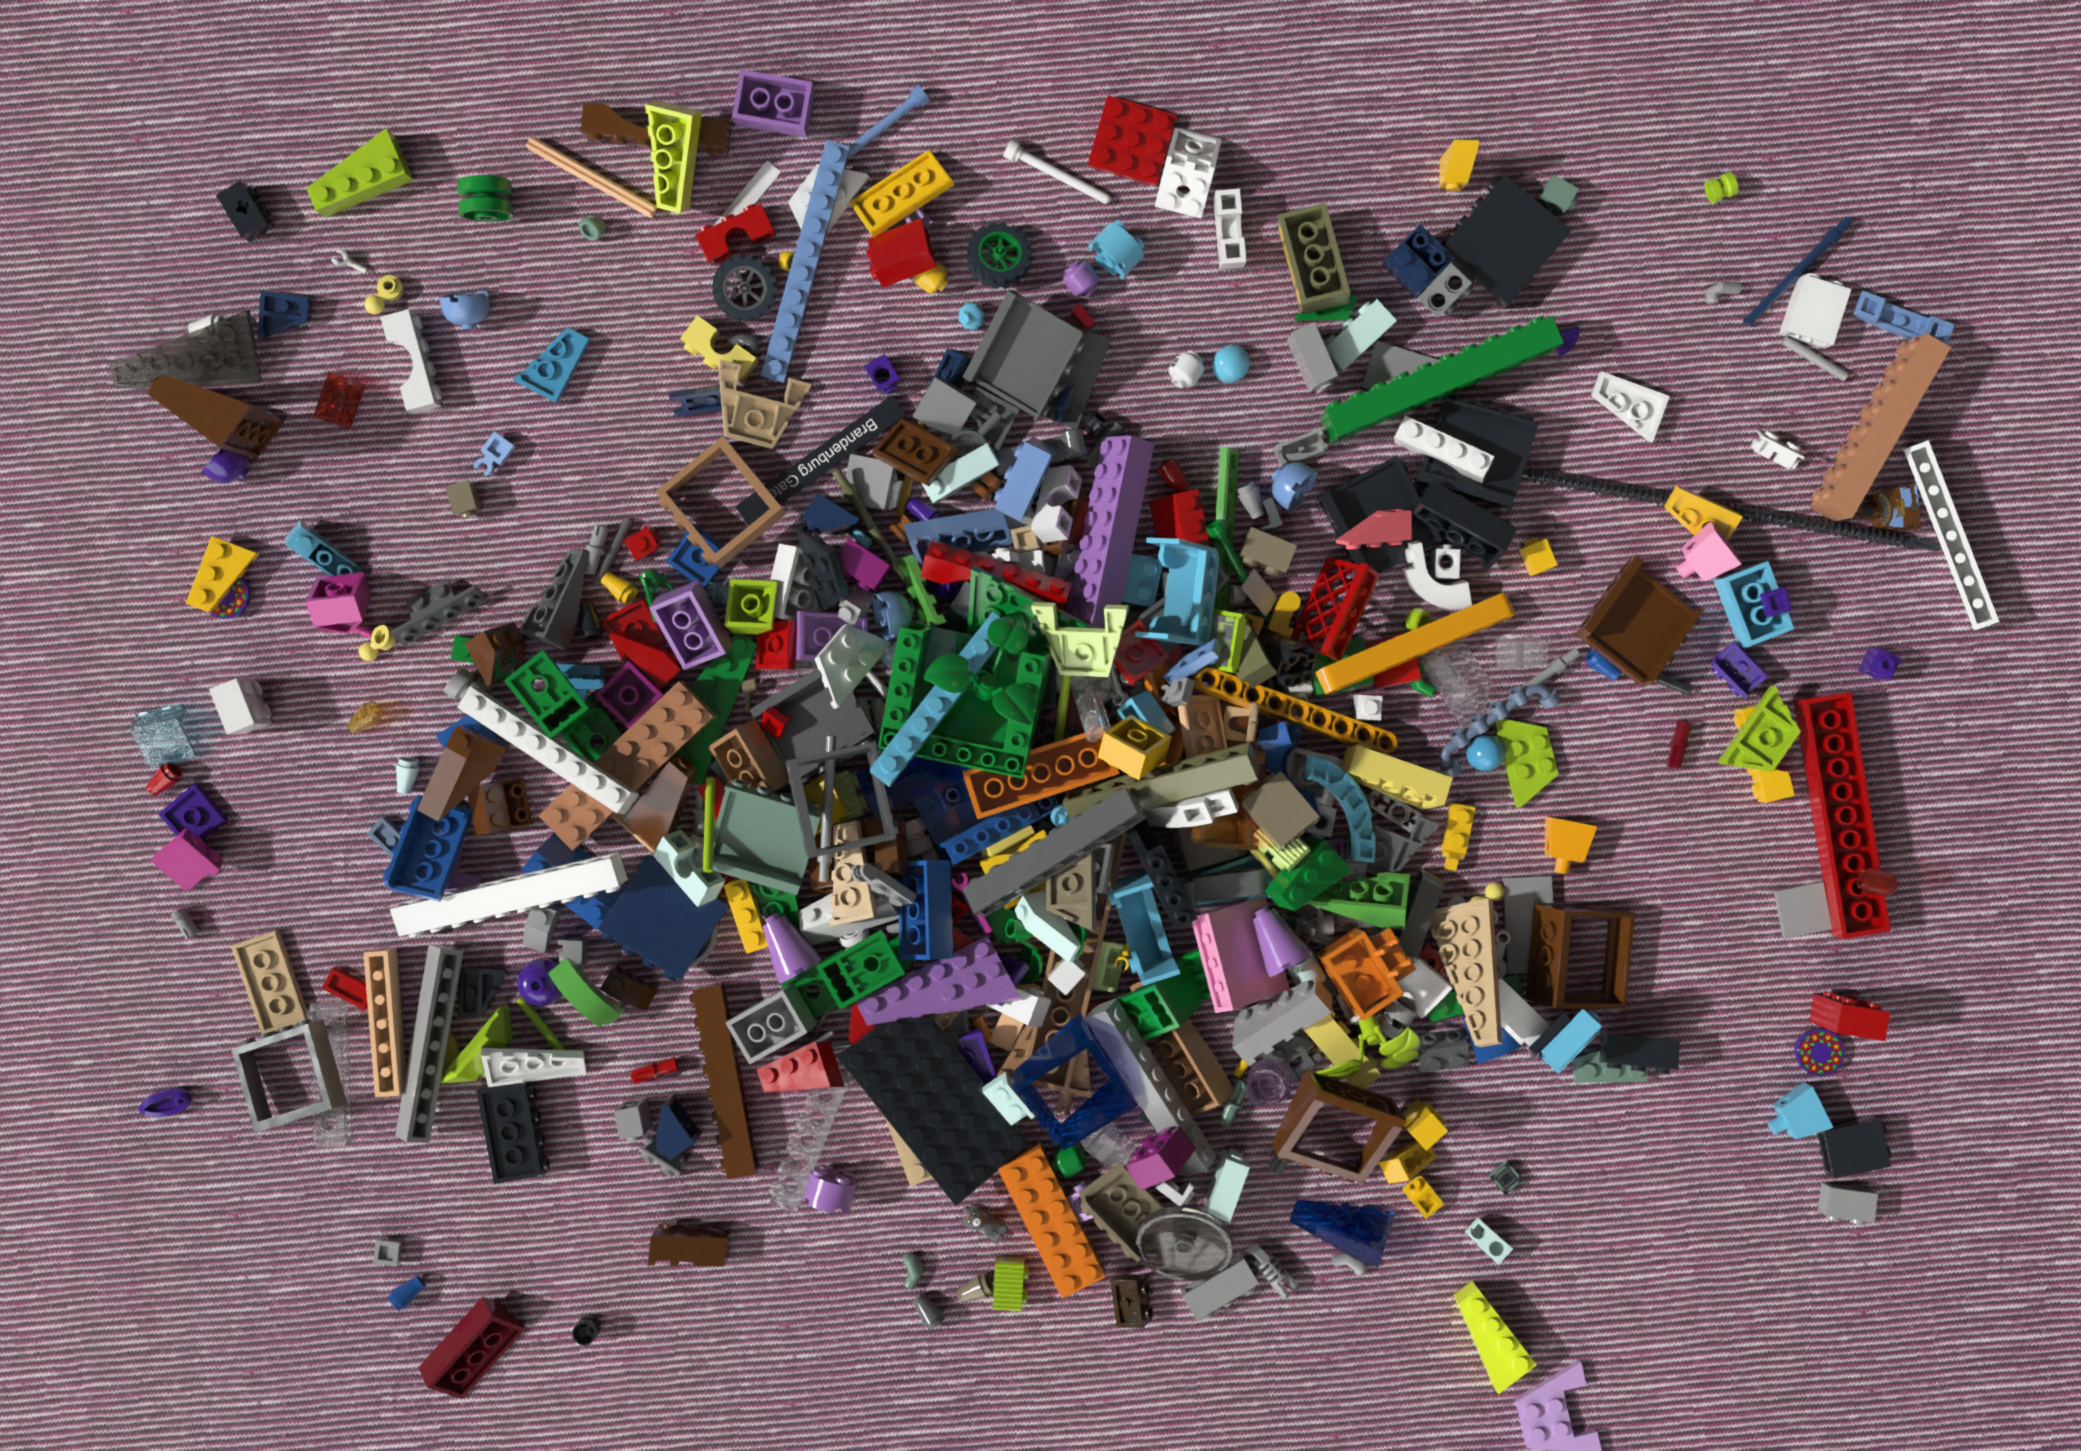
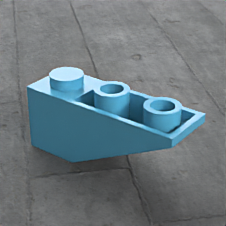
M301 520L297 522L284 538L286 546L329 576L359 573L362 570L359 565Z

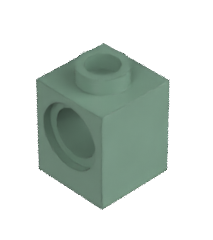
M1553 175L1545 184L1537 202L1562 215L1567 209L1571 211L1578 200L1575 195L1579 188Z

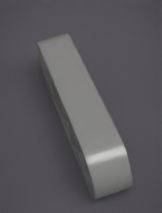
M1373 789L1368 794L1373 797V795L1378 796L1381 792ZM1381 793L1383 801L1389 803L1390 799L1393 800L1387 807L1386 813L1383 812L1386 808L1381 804L1374 806L1375 801L1371 800L1369 805L1371 809L1411 833L1414 826L1407 821L1410 812L1413 813L1410 818L1415 821L1418 815L1424 816L1400 800ZM1398 805L1402 806L1405 811L1404 816L1401 819H1394L1392 809Z

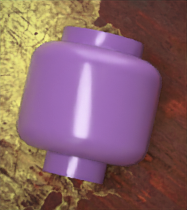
M1077 260L1064 270L1063 281L1074 296L1083 294L1086 298L1097 290L1095 285L1098 283L1099 277L1089 262Z

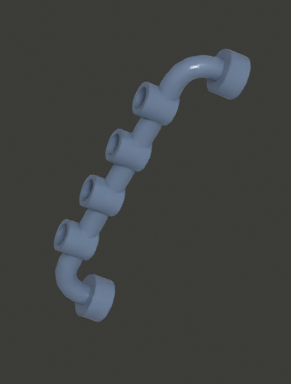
M1532 684L1525 689L1522 686L1514 687L1509 692L1511 699L1503 703L1502 700L1493 702L1489 706L1491 713L1486 717H1483L1482 714L1472 717L1469 721L1472 727L1465 732L1462 728L1454 730L1450 734L1452 741L1443 748L1441 753L1443 765L1440 771L1442 774L1452 778L1458 775L1462 767L1456 759H1451L1452 752L1457 748L1465 747L1470 742V739L1477 734L1486 732L1495 721L1507 717L1509 711L1516 706L1525 704L1533 694H1540L1538 700L1545 709L1556 705L1560 701L1556 690L1548 689L1541 684Z

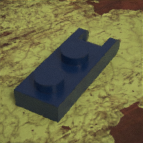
M720 384L674 391L668 395L670 401L680 400L682 407H677L673 410L676 417L722 410Z

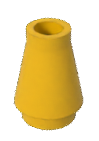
M607 572L601 580V583L606 586L620 603H631L638 593L634 583L611 572Z

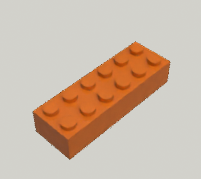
M1105 727L1031 750L1023 779L974 768L962 772L976 818L980 819L1119 774L1118 768L1109 765L1098 757L1103 735L1106 732Z
M1039 1142L1019 1152L1004 1166L998 1168L1062 1299L1105 1278V1269L1082 1223L1078 1222L1066 1198L1067 1193L1054 1171L1042 1143Z

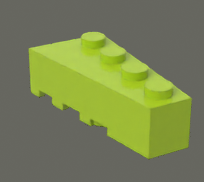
M385 128L306 189L315 210L324 217H328L409 183L414 179L395 135Z

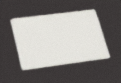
M1253 569L1241 588L1264 616H1267L1278 597L1256 570Z

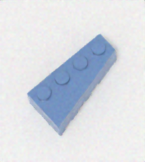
M997 509L903 524L921 571L924 557L931 541L967 550L971 553L990 552L1013 543L1004 515Z

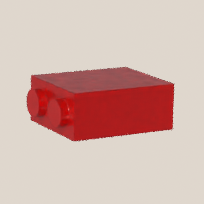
M921 218L881 233L874 238L867 239L869 249L866 250V253L872 264L869 266L873 279H878L882 288L937 267L930 235Z

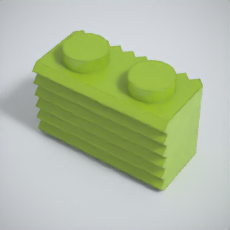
M996 1256L993 1310L1021 1311L1022 1304H1027V1289H1023V1280H1028L1029 1265H1024L1023 1257Z

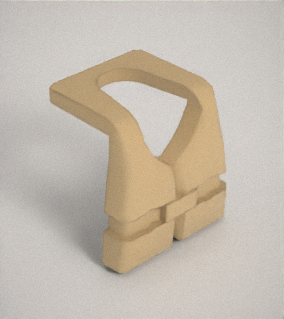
M1252 702L1250 709L1231 706L1225 708L1223 725L1226 739L1245 742L1255 741L1259 704L1257 702ZM1249 716L1247 734L1231 730L1228 726L1230 718Z

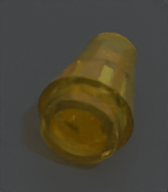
M373 701L363 703L346 726L351 733L358 734L380 722L384 713L381 707Z

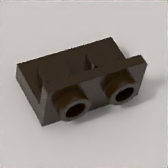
M1139 1274L1137 1277H1114L1111 1279L1117 1328L1145 1327L1152 1321L1153 1307L1150 1305L1149 1300L1150 1284L1147 1281L1146 1274Z

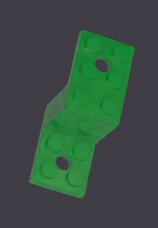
M545 650L539 652L504 680L549 739L564 738L575 752L592 763L623 735L622 731L589 689H575ZM537 678H543L546 682V687L542 692H538L534 688V681ZM596 735L604 738V746L600 749L595 748L592 744V740Z
M881 929L847 949L845 947L838 949L822 958L821 962L782 982L781 985L785 988L794 983L815 1019L836 1006L841 1010L905 974V970ZM875 957L879 962L878 968L875 970L867 969L865 966L866 958ZM808 986H818L820 995L816 998L810 997L807 993Z
M1199 949L1174 958L1180 974L1144 985L1140 989L1117 997L1143 1041L1180 1027L1211 997ZM1131 1013L1135 1014L1139 1020H1135Z

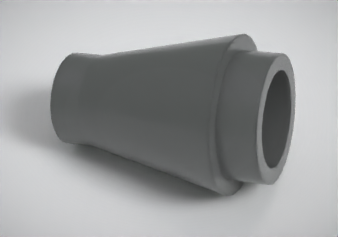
M924 1293L912 1301L924 1327L927 1326L930 1331L945 1320L942 1315L944 1312L928 1299Z

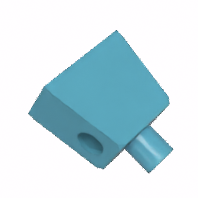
M1804 1082L1774 1103L1773 1107L1778 1117L1767 1122L1774 1135L1785 1130L1794 1139H1800L1833 1128L1814 1088Z

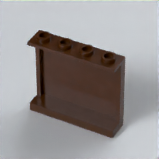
M1634 556L1625 562L1574 634L1643 688L1649 684L1654 685L1660 680L1663 675L1661 670L1674 660L1676 655L1673 653L1676 649L1686 643L1689 638L1687 636L1688 632L1700 623L1701 618L1699 616L1704 609L1701 607L1694 611L1640 568L1644 561L1638 556Z

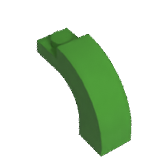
M567 957L548 973L565 998L584 1017L599 1027L615 1022L620 1014L626 1010L621 1002L602 993L587 977L579 963Z

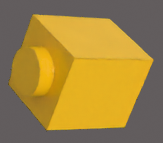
M1538 537L1524 542L1526 547L1519 549L1530 576L1558 565L1547 538L1539 541Z

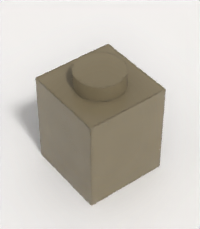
M466 480L445 486L453 515L462 516V519L475 517L476 512L483 510L475 482Z

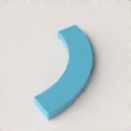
M1307 755L1304 779L1314 781L1330 791L1345 812L1351 835L1350 860L1374 863L1376 837L1375 832L1372 830V813L1361 788L1350 774L1344 772L1334 762L1322 757Z

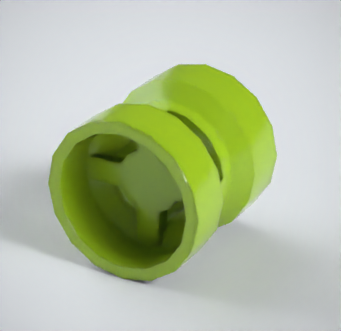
M1727 172L1718 179L1712 178L1705 181L1704 189L1706 196L1714 204L1721 201L1723 197L1730 198L1737 195L1738 183L1735 176L1731 172Z

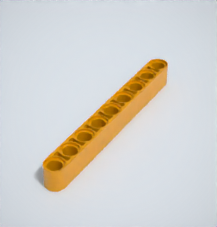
M1504 592L1318 670L1316 675L1325 695H1328L1505 621L1516 615V612L1507 593Z
M1207 667L1200 670L1192 678L1195 681L1194 688L1197 691L1250 709L1252 704L1247 698V691L1250 690L1255 696L1253 702L1259 704L1260 714L1282 722H1292L1301 726L1302 729L1346 745L1364 744L1373 751L1385 754L1393 752L1397 747V738L1389 731L1261 685L1252 689L1247 682L1242 683L1238 677L1223 671ZM1203 674L1209 677V686L1202 682ZM1225 682L1232 686L1231 694L1225 691ZM1270 698L1276 701L1277 707L1275 710L1269 705ZM1292 706L1298 709L1299 715L1297 718L1292 715ZM1315 714L1320 717L1321 723L1319 726L1314 722ZM1337 722L1342 725L1341 734L1336 730ZM1359 730L1364 733L1363 741L1358 738ZM1381 738L1386 742L1385 749L1380 746Z

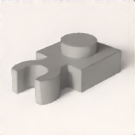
M1187 677L1173 680L1171 686L1163 685L1161 689L1166 691L1163 697L1158 698V701L1174 707L1189 704L1195 681Z

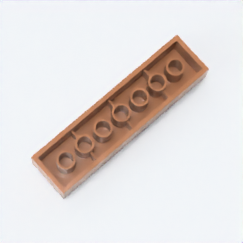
M1927 333L1917 337L1914 336L1912 339L1903 341L1896 350L1897 357L1884 370L1883 374L1885 377L1883 381L1878 383L1871 393L1873 396L1872 400L1861 410L1859 414L1861 419L1858 424H1855L1848 432L1847 437L1849 439L1847 443L1837 451L1835 455L1837 460L1833 467H1829L1823 476L1825 481L1821 488L1818 487L1811 497L1813 501L1809 508L1834 522L1853 518L1950 351V346Z
M678 681L609 747L594 764L638 792L717 715L685 681ZM571 784L538 816L573 851L579 848L616 812Z

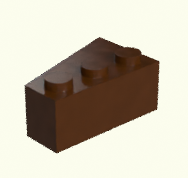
M663 1222L658 1225L650 1236L647 1265L655 1266L656 1261H670V1266H678L680 1261L693 1263V1266L724 1267L728 1260L730 1232L724 1231L725 1229L722 1227L701 1229V1226L696 1224H688L686 1227L677 1226V1223Z

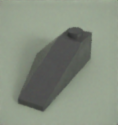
M569 550L554 572L555 580L548 588L544 587L541 591L543 597L536 607L532 605L528 610L519 629L522 636L552 648L567 650L573 640V634L577 626L587 552L583 550Z

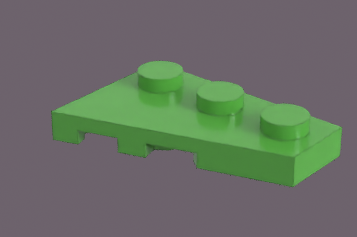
M910 554L898 558L900 562L898 569L903 578L906 577L908 582L907 592L910 599L915 601L917 607L915 612L919 622L929 626H938L945 623L946 620L943 614L938 616L935 611V604L937 602L933 594L931 595L924 588L926 586V579L920 577L921 569L914 555Z

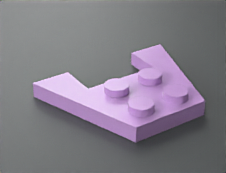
M1579 1359L1515 1398L1527 1448L1552 1451H1602L1596 1429L1573 1434L1564 1391L1587 1386L1582 1363Z

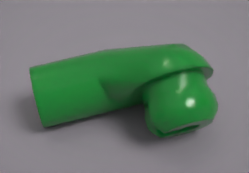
M1419 665L1421 680L1410 682L1411 687L1415 691L1432 698L1436 687L1424 682L1422 676L1424 669Z

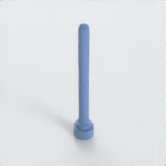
M919 85L910 91L911 94L908 95L909 99L850 145L851 149L848 159L913 107H923L930 100Z

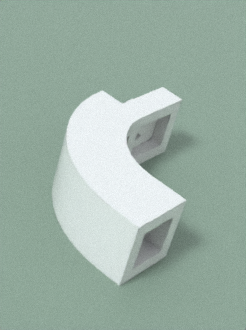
M1407 542L1408 549L1405 550L1407 562L1411 563V566L1402 568L1403 574L1411 589L1418 596L1442 608L1457 609L1472 606L1467 581L1458 580L1449 583L1434 581L1426 568L1422 542Z

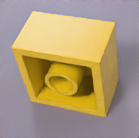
M1129 715L1104 733L1098 757L1109 765L1115 766L1127 773L1130 777L1140 780L1165 761L1172 737L1133 715Z

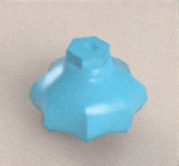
M967 301L964 306L959 308L958 321L963 325L964 329L977 331L980 326L984 325L985 312L981 309L979 303Z

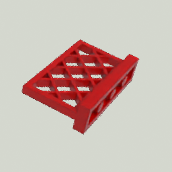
M1327 557L1298 618L1291 638L1298 640L1300 634L1307 630L1309 637L1303 640V642L1309 645L1312 644L1311 646L1318 651V654L1328 656L1335 661H1340L1380 574L1368 564L1360 563L1358 565ZM1332 565L1338 566L1339 572L1329 578L1328 573ZM1357 571L1353 580L1348 582L1346 575ZM1342 578L1344 585L1334 591L1332 583ZM1327 587L1329 594L1319 599L1320 591ZM1346 592L1343 602L1338 604L1336 597ZM1332 600L1334 607L1323 612L1322 605ZM1317 608L1319 616L1309 621L1310 612ZM1336 613L1333 624L1328 626L1326 618ZM1322 622L1324 629L1314 634L1312 626ZM1326 635L1322 648L1318 647L1316 640Z

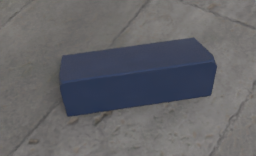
M947 349L933 379L938 375L961 389L965 381L963 375L971 359L963 354Z

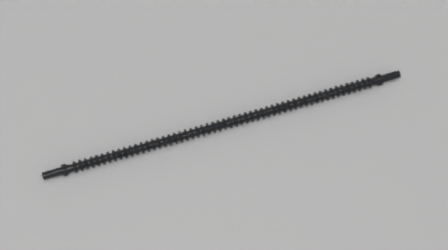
M1531 467L1528 470L1524 469L1521 479H1526V482L1533 480V483L1539 481L1541 485L1546 482L1547 486L1552 483L1554 487L1560 485L1561 488L1567 486V489L1574 487L1575 491L1580 488L1582 492L1586 489L1588 493L1592 491L1595 494L1601 492L1602 495L1608 493L1609 497L1614 494L1616 498L1622 496V499L1628 497L1629 500L1635 498L1637 502L1642 499L1643 503L1648 500L1650 504L1656 502L1657 505L1663 503V506L1670 497L1668 491L1665 494L1661 490L1656 493L1655 489L1651 491L1648 488L1642 490L1641 487L1635 489L1634 485L1629 488L1627 484L1622 487L1620 483L1617 485L1614 482L1608 484L1607 481L1601 483L1599 479L1594 482L1593 478L1588 481L1586 477L1580 479V476L1573 478V475L1567 477L1565 473L1560 476L1559 472L1554 475L1552 471H1549V473H1546L1545 470L1539 472V469L1532 471ZM1723 501L1718 503L1741 513L1746 521L1751 518L1753 522L1756 520L1759 523L1765 521L1766 524L1772 522L1774 526L1779 523L1780 527L1785 524L1787 528L1791 526L1793 529L1799 527L1800 530L1806 528L1808 532L1813 529L1814 533L1820 531L1821 534L1827 532L1828 535L1833 533L1834 536L1840 534L1842 538L1847 535L1849 539L1852 537L1855 540L1861 538L1862 541L1868 539L1870 543L1874 540L1876 544L1880 542L1883 545L1888 543L1889 546L1895 544L1896 547L1903 545L1911 550L1920 548L1938 552L1941 547L1940 542L1919 539L1916 535L1903 536L1902 533L1896 535L1894 531L1891 533L1888 530L1883 532L1881 529L1876 531L1875 528L1869 530L1867 526L1863 529L1860 525L1855 528L1854 524L1848 526L1847 523L1841 525V522L1835 524L1834 521H1830L1828 523L1826 519L1821 522L1819 518L1816 520L1813 517L1807 519L1806 516L1800 518L1798 514L1793 517L1792 513L1787 516L1785 512L1781 514L1779 511L1773 513L1772 510L1766 512L1764 508L1759 511L1758 507L1752 509L1751 506L1745 508L1744 505L1738 507V504L1732 506L1730 502L1726 505Z

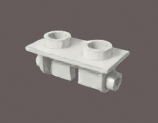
M1758 430L1757 433L1760 439H1754L1750 446L1754 449L1755 453L1770 459L1774 451L1777 452L1773 461L1787 469L1790 467L1796 468L1799 462L1797 457L1805 458L1800 451V446L1791 441L1785 444L1778 440L1780 437L1769 430L1765 433Z

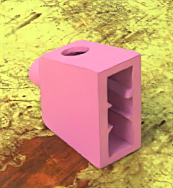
M1711 521L1682 547L1686 561L1676 566V569L1684 579L1696 571L1703 581H1707L1741 565L1736 551Z

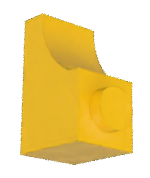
M1415 1140L1400 1149L1391 1151L1378 1163L1390 1184L1411 1180L1437 1157L1432 1146L1426 1151Z

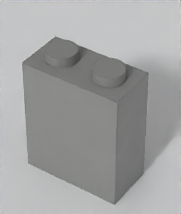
M1313 322L1293 331L1286 341L1309 393L1316 390L1317 394L1334 385L1333 381L1338 377V374L1317 326Z

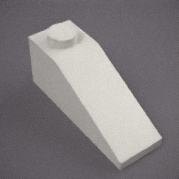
M1030 987V990L1016 989L1021 997L1020 1001H1006L1003 1007L997 1004H986L1028 1026L1042 1027L1051 999L1044 997L1043 991Z

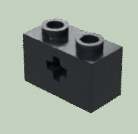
M240 180L216 195L239 235L245 240L251 242L275 228L270 221L273 218L271 213L264 205L261 206L258 201L260 195L253 185L249 186Z

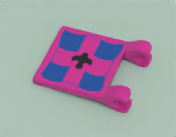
M955 872L954 875L957 877V882L952 877L951 888L958 893L968 906V913L979 932L990 933L992 930L984 917L973 913L962 889L968 885L967 875L963 872H960V874Z

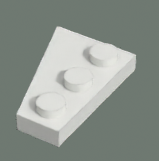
M1605 372L1599 373L1591 394L1592 397L1650 443L1654 441L1670 397Z

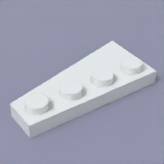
M481 1048V1057L488 1087L586 1074L583 1051Z

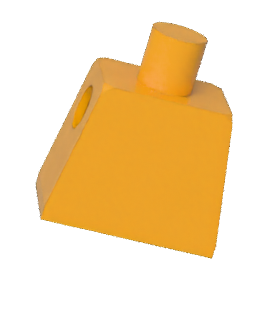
M1546 816L1545 855L1557 858L1554 872L1569 875L1571 861L1580 863L1585 861L1597 826Z

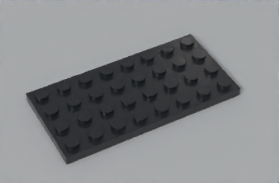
M924 1014L922 1017L913 1018V1016L900 1018L897 1021L876 1024L837 1056L955 1206L960 1204L996 1173L998 1168L1004 1166L1030 1143L1015 1123L1010 1125L985 1096L982 1090L985 1084L930 1014Z

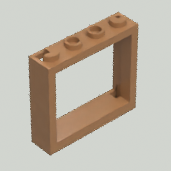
M723 436L656 490V493L660 496V499L657 500L666 512L669 510L673 512L675 516L672 520L681 530L684 527L690 533L687 538L695 547L700 546L703 549L704 553L701 555L710 566L714 563L719 568H722L787 514ZM724 452L770 509L715 553L670 496Z

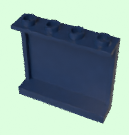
M646 855L598 929L603 932L600 937L611 944L615 941L623 945L621 950L632 957L635 954L640 955L644 958L642 963L653 970L656 966L664 970L662 975L675 983L677 979L683 981V977L721 918L729 910V905L716 898L697 907L658 861Z

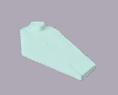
M986 443L949 464L929 487L923 483L922 485L931 501L935 503L947 499L1001 463L990 444Z
M1046 890L1023 894L1015 908V912L1025 929L1066 961L1072 962L1081 945L1066 920L1046 910Z

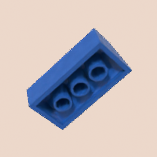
M554 832L534 852L521 871L530 873L592 857L581 848L572 851ZM621 884L619 890L606 893V890L598 891L597 895L588 898L579 895L576 896V899L563 904L598 930L627 884Z
M950 860L908 861L909 877L897 880L914 892L916 899L913 904L898 906L900 960L953 958Z

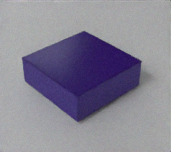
M1786 587L1759 594L1766 617L1792 610Z

